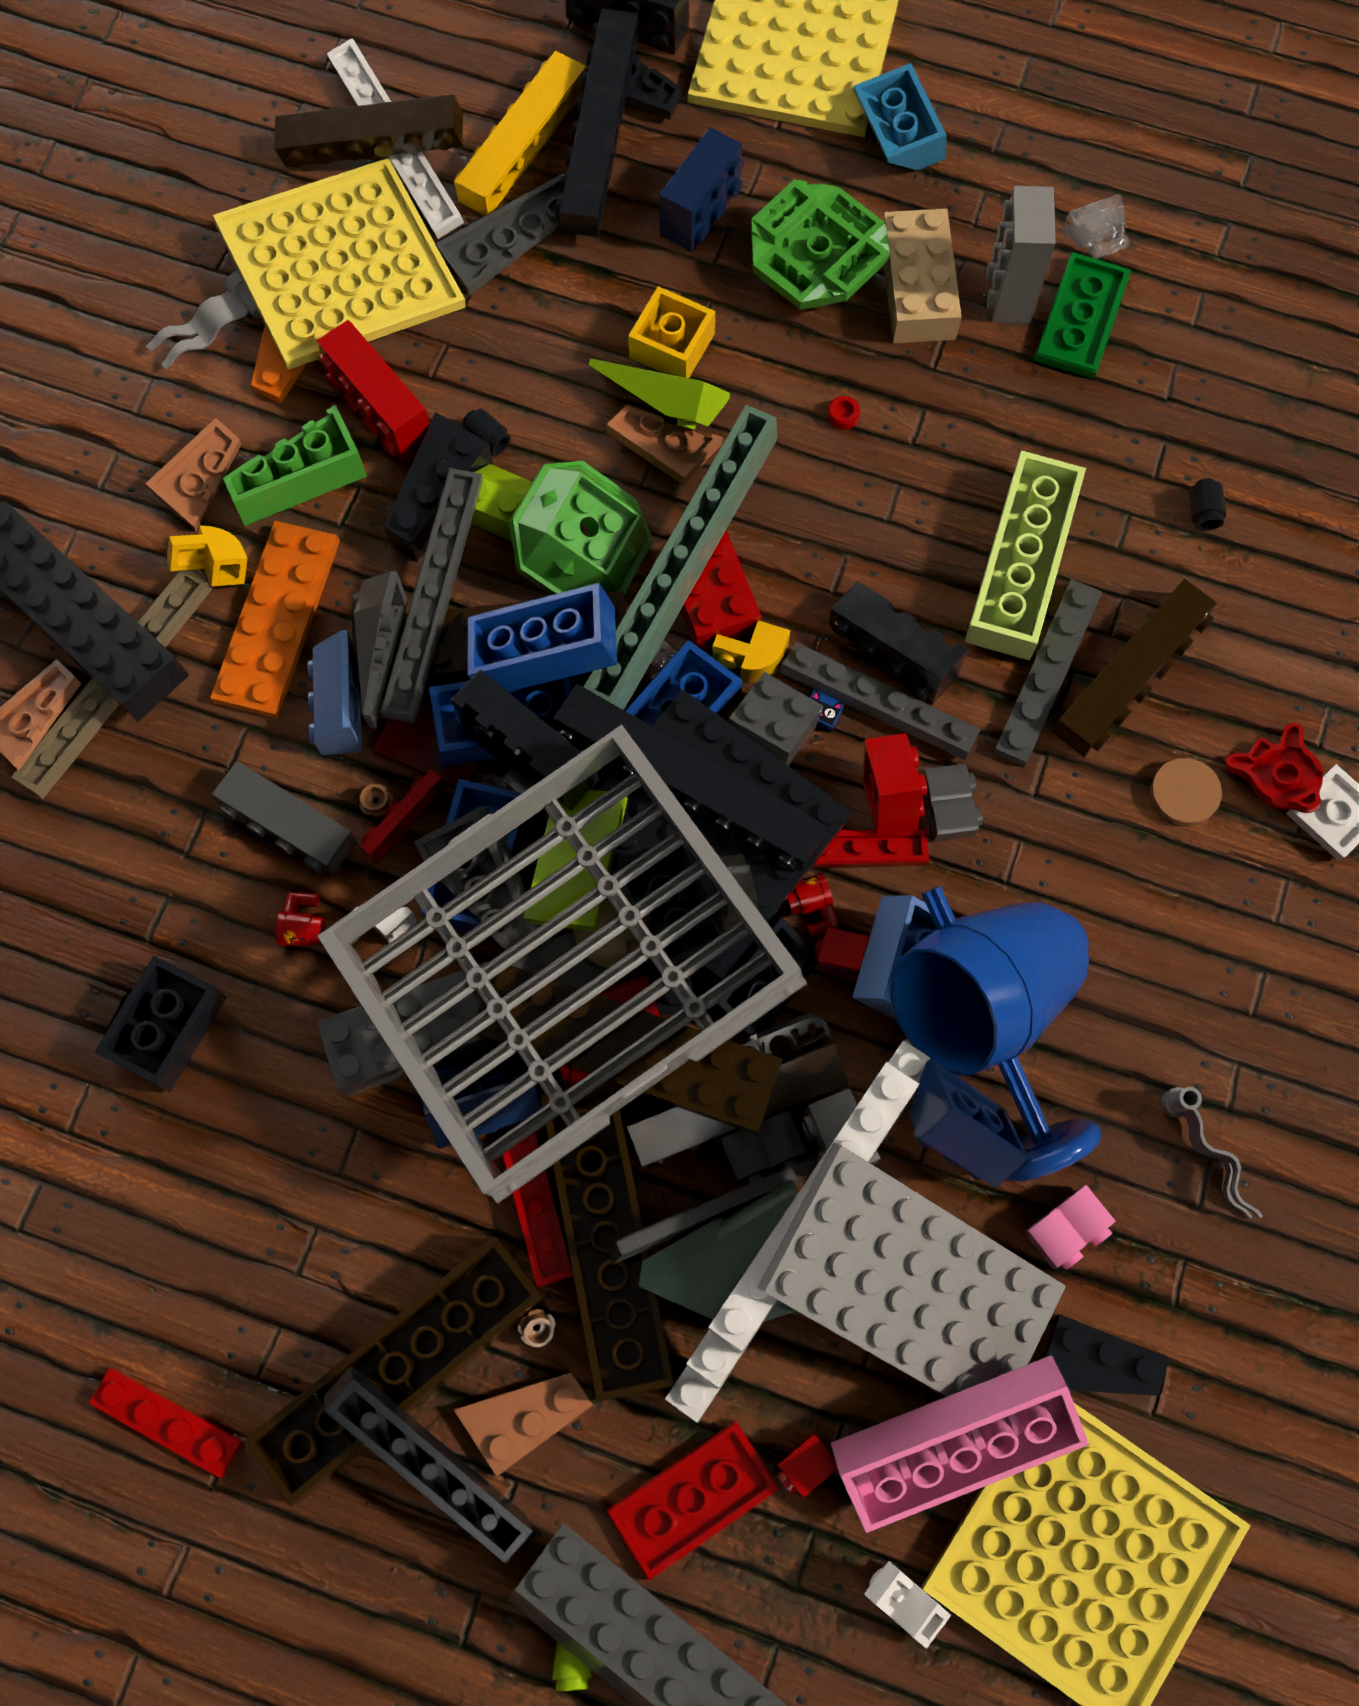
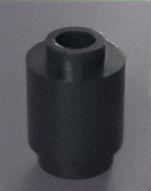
M482 408L476 411L472 410L464 417L462 421L463 428L489 443L493 456L500 455L508 447L511 436L507 433V428Z
M1211 478L1197 481L1189 489L1192 521L1196 524V528L1202 531L1218 529L1224 524L1223 519L1226 517L1223 485Z

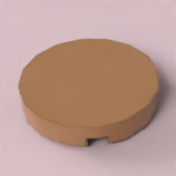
M1176 758L1165 763L1155 774L1150 786L1151 802L1157 813L1164 819L1168 818L1170 821H1173V824L1196 826L1207 821L1219 808L1222 798L1221 782L1215 772L1205 763L1192 758Z

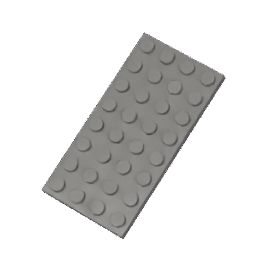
M833 1143L757 1288L948 1397L1028 1365L1066 1286L845 1147Z

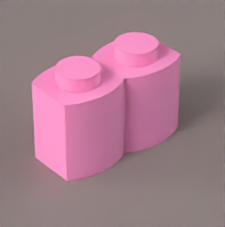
M1084 1185L1024 1233L1052 1269L1062 1265L1067 1270L1083 1258L1080 1250L1089 1242L1096 1247L1112 1234L1109 1227L1116 1221L1089 1187Z

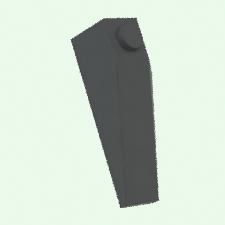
M394 571L362 581L360 592L355 593L352 599L362 712L369 728L374 729L377 726L379 712L408 607V600L398 572Z
M489 805L478 808L414 841L422 859L426 861L448 846L449 841L486 815L493 814ZM505 836L438 882H442L457 897L513 858ZM519 872L467 907L481 923L526 892ZM525 911L491 934L505 950L540 927L539 925L525 922L523 919Z

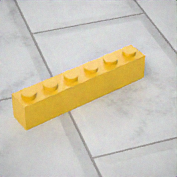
M557 51L552 54L548 61L542 63L538 74L531 82L525 85L517 101L510 104L500 123L492 127L488 138L481 147L475 149L471 160L465 168L460 169L456 174L454 185L459 203L484 216L494 212L578 102V97L584 94L582 79L584 71H587L585 65Z

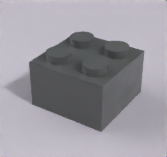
M764 672L730 716L728 723L789 766L815 730L823 705Z

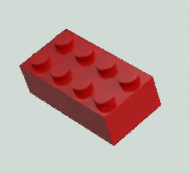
M348 319L316 340L321 353L318 355V359L327 371L324 374L325 379L334 391L339 389L344 394L343 399L353 413L358 411L363 417L362 422L371 435L378 434L382 439L381 445L391 458L396 456L405 465L415 458L430 425L427 411Z

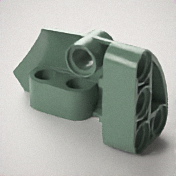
M790 1180L727 1218H717L645 1259L642 1262L639 1287L714 1320L799 1193L797 1187ZM777 1300L763 1322L800 1312Z

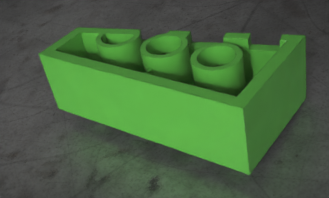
M336 405L326 411L327 416L315 423L311 420L303 425V431L288 441L283 438L274 444L275 448L264 457L257 455L223 477L244 526L367 477L359 452Z

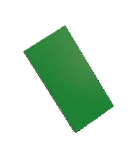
M1071 252L1033 360L1094 379L1131 270Z

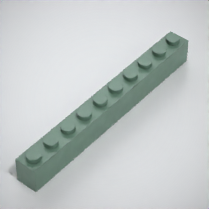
M745 405L616 630L617 665L592 671L584 688L617 707L625 709L778 439L776 417Z

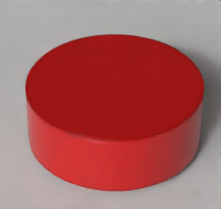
M839 396L830 402L827 419L834 428L848 430L858 423L860 406L855 399L849 396Z

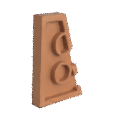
M626 405L606 425L607 434L682 485L722 446L723 441L721 436L712 434L711 437L696 433L695 430L666 423L662 416Z
M215 418L145 483L147 489L196 532L223 481V477H225L241 446L240 439Z
M57 659L0 707V752L17 770L21 769L81 685L75 676Z
M568 1373L464 1406L454 1411L497 1477L592 1407L593 1403L573 1373Z

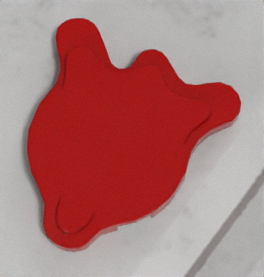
M1287 724L1284 727L1281 741L1278 744H1272L1265 738H1259L1248 753H1233L1225 759L1224 767L1226 771L1246 780L1254 794L1267 805L1279 809L1297 810L1302 813H1312L1320 807L1321 798L1319 793L1322 788L1324 771L1320 761L1304 744V729L1301 724Z

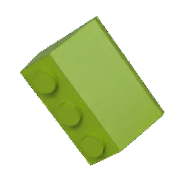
M489 464L475 472L482 474L483 482L471 524L511 541L508 522L532 481Z

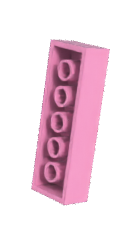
M1052 1355L831 1443L841 1479L866 1533L1089 1445L1069 1389Z

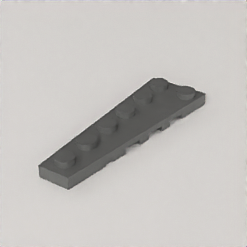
M562 174L435 244L446 265L468 295L481 288L561 225L560 219L555 217L557 199H562L563 193H561Z

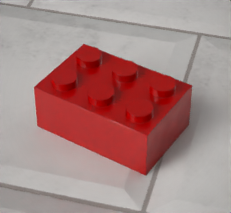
M727 529L680 610L692 643L703 651L713 649L717 634L735 640L753 636L758 620L761 621V613Z

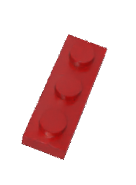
M430 769L425 776L420 775L411 784L410 792L402 801L394 802L386 813V818L378 827L373 826L366 832L360 848L365 856L375 865L380 862L445 791L446 788L443 780L437 773Z

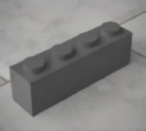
M238 761L235 762L212 793L220 804L217 808L220 812L232 820H235L237 817L248 822L246 827L261 838L266 834L276 840L274 845L291 856L294 852L304 857L302 862L319 874L322 870H325L334 875L357 843L350 830Z

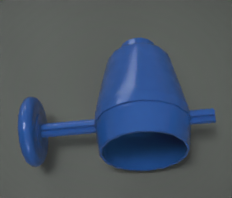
M941 886L923 892L922 897L936 929L925 935L922 940L898 960L891 975V1002L899 1026L913 1047L928 1057L933 1058L954 1074L973 1075L996 1065L999 1066L1029 1133L1020 1138L1029 1160L1005 1181L1022 1182L1037 1179L1076 1163L1098 1146L1102 1134L1100 1126L1085 1118L1066 1120L1048 1126L1017 1056L1032 1047L1075 997L1086 980L1089 964V943L1084 928L1070 914L1043 902L1017 903L955 919Z

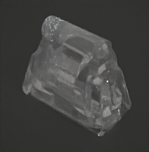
M1116 194L1070 211L1062 232L1078 247L1084 248L1094 259L1128 248L1130 242L1129 238L1125 235L1126 216L1122 196Z

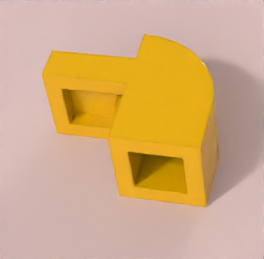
M199 526L198 535L169 536L167 565L170 571L204 569L211 586L244 584L248 558L240 541L231 533L216 527Z
M758 620L750 644L717 634L713 644L712 658L726 668H741L740 679H742V682L756 683L764 672L773 676L780 668L789 645L790 630Z

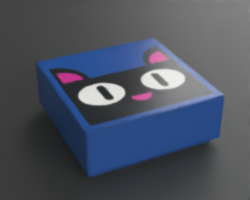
M815 688L810 698L823 705L817 725L832 732L846 704Z

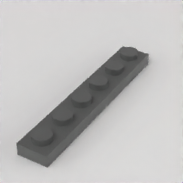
M1073 579L1070 580L993 754L1023 767L1026 766L1102 591Z
M797 642L782 663L780 673L835 697L863 713L964 761L980 732L979 728Z

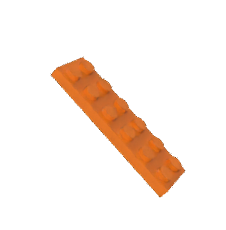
M274 521L210 697L214 704L278 719L340 543L338 535Z

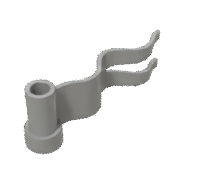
M239 271L233 272L226 279L224 287L227 292L205 300L189 323L163 328L146 345L147 349L152 351L169 337L176 335H198L193 339L181 340L174 345L166 359L161 363L165 370L183 352L202 350L208 347L214 341L218 331L228 322L241 319L249 313L255 319L261 318Z
M1176 1087L1167 1090L1161 1098L1163 1111L1173 1118L1184 1116L1188 1123L1189 1140L1192 1147L1198 1153L1217 1158L1224 1164L1226 1175L1222 1192L1226 1202L1231 1207L1242 1212L1247 1219L1252 1218L1248 1210L1257 1218H1261L1263 1215L1259 1210L1247 1204L1239 1195L1237 1188L1241 1172L1239 1159L1232 1153L1214 1149L1206 1142L1203 1134V1120L1197 1110L1202 1102L1201 1093L1194 1087Z

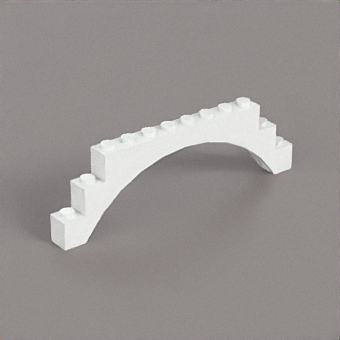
M908 1039L902 1041L890 1061L885 1063L708 1327L709 1331L686 1363L687 1367L666 1396L665 1400L695 1422H699L777 1301V1299L757 1287L833 1143L845 1147L869 1162L915 1095L925 1063L930 1057L913 1047Z

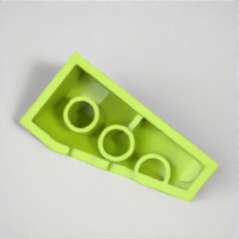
M590 359L589 366L666 416L677 419L676 426L691 430H695L697 424L709 427L730 397L729 392L704 381Z

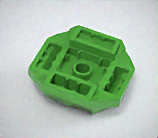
M794 179L751 220L753 273L799 310L808 308L821 309L829 304L847 301L889 261L890 250L886 223L838 186L807 184V181Z
M584 461L551 463L540 467L508 522L515 553L516 572L549 595L596 583L601 585L605 593L624 591L625 594L653 543L637 499ZM580 524L586 526L589 531V537L581 532Z

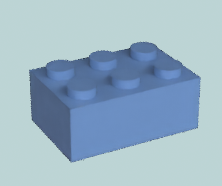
M913 895L881 897L852 997L896 1021L897 1018L891 1002V975L898 960L922 940L925 935L936 929L925 902Z

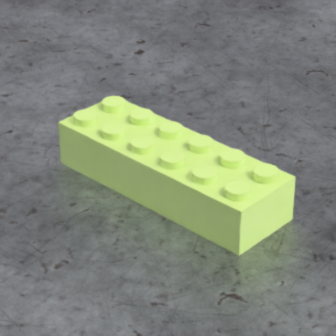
M1021 450L964 642L1030 661L1039 641L1086 468Z

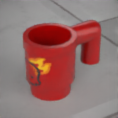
M821 872L802 879L785 900L791 916L799 913L804 915L820 910L823 920L806 926L810 939L825 935L827 927L838 929L839 923L833 908L832 894L824 874Z
M290 892L287 894L284 910L279 912L276 923V943L278 946L312 947V945H322L318 935L325 931V918L314 916L311 913H298L299 906L318 907L319 893Z

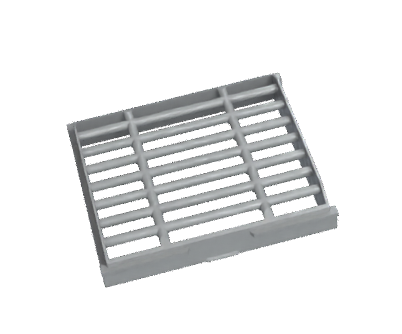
M620 725L494 814H488L450 840L448 846L318 935L319 940L483 1194L492 1196L496 1203L501 1202L608 1126L612 1114L690 1059L698 1062L807 984L802 977L800 967L623 725ZM621 755L633 774L569 817L556 799ZM642 786L653 801V804L594 845L589 846L578 830ZM543 808L547 811L556 824V828L441 908L438 906L427 890ZM663 815L675 832L611 876L599 859ZM566 839L577 857L464 936H458L448 920ZM684 844L696 862L634 906L631 905L620 888ZM587 868L598 884L596 888L480 968L468 950ZM706 874L718 892L653 936L641 918ZM415 898L425 912L426 918L363 961L350 943ZM606 898L609 899L619 914L617 918L503 998L499 997L489 982L490 979ZM728 904L740 922L684 962L674 966L663 951V948ZM627 928L630 929L640 943V947L525 1028L521 1029L509 1012L621 932ZM436 929L445 942L446 948L384 991L373 973ZM749 934L762 953L703 995L696 997L684 979ZM649 958L652 960L661 973V978L542 1061L530 1043L640 964ZM456 959L465 972L466 979L406 1021H403L393 1003ZM772 965L780 975L779 978L714 1023L706 1010L768 966ZM477 990L487 1005V1009L429 1050L423 1052L412 1034ZM673 990L683 1004V1009L565 1092L562 1091L551 1073L667 991ZM497 1020L508 1036L507 1040L444 1084L432 1065ZM695 1021L702 1031L700 1034L583 1117L579 1116L572 1105L689 1022ZM518 1051L529 1068L528 1072L470 1113L464 1115L453 1096ZM539 1083L550 1099V1103L491 1145L485 1147L473 1128ZM558 1115L562 1117L568 1126L566 1129L504 1173H500L494 1162L497 1158Z

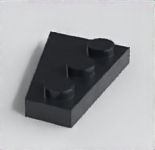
M635 54L625 104L670 120L682 99V88L657 69H649L640 62V57Z
M1061 1314L1056 1317L1043 1357L1046 1358L1052 1355L1070 1391L1159 1396L1170 1360L1168 1357Z

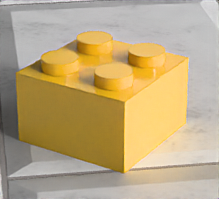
M658 286L628 335L629 358L664 374L689 378L715 335V311Z

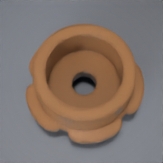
M381 784L366 786L359 796L361 811L366 815L372 814L374 817L385 815L388 807L393 804L391 792H388L387 788ZM375 798H378L379 802L376 804L373 803V800Z
M533 1309L528 1312L526 1317L524 1316L520 1319L518 1331L522 1334L521 1339L525 1344L533 1347H542L553 1338L555 1320L551 1314H545L542 1309ZM534 1325H540L539 1329L534 1330Z

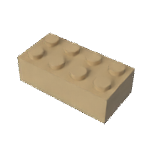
M948 209L884 212L883 221L886 223L890 250L889 261L884 265L893 343L956 340L962 315Z

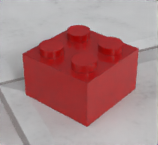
M907 733L865 739L862 784L876 837L918 831L919 818L925 814L922 796L927 795L926 779L924 774L918 775L916 768L919 766L916 746L910 747Z

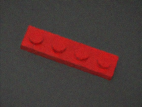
M536 1132L503 1154L506 1170L540 1147ZM544 1170L513 1192L538 1288L574 1277L547 1172Z
M115 1368L108 1369L89 1402L90 1405L218 1478H224L244 1442Z

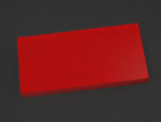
M735 1420L615 1503L606 1512L647 1581H650L778 1491L779 1488Z

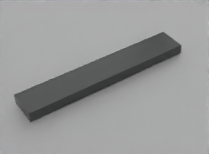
M817 1157L808 1158L618 1239L609 1250L613 1263L621 1262L702 1227L717 1218L739 1211L790 1180L793 1181L795 1186L806 1182L819 1163Z

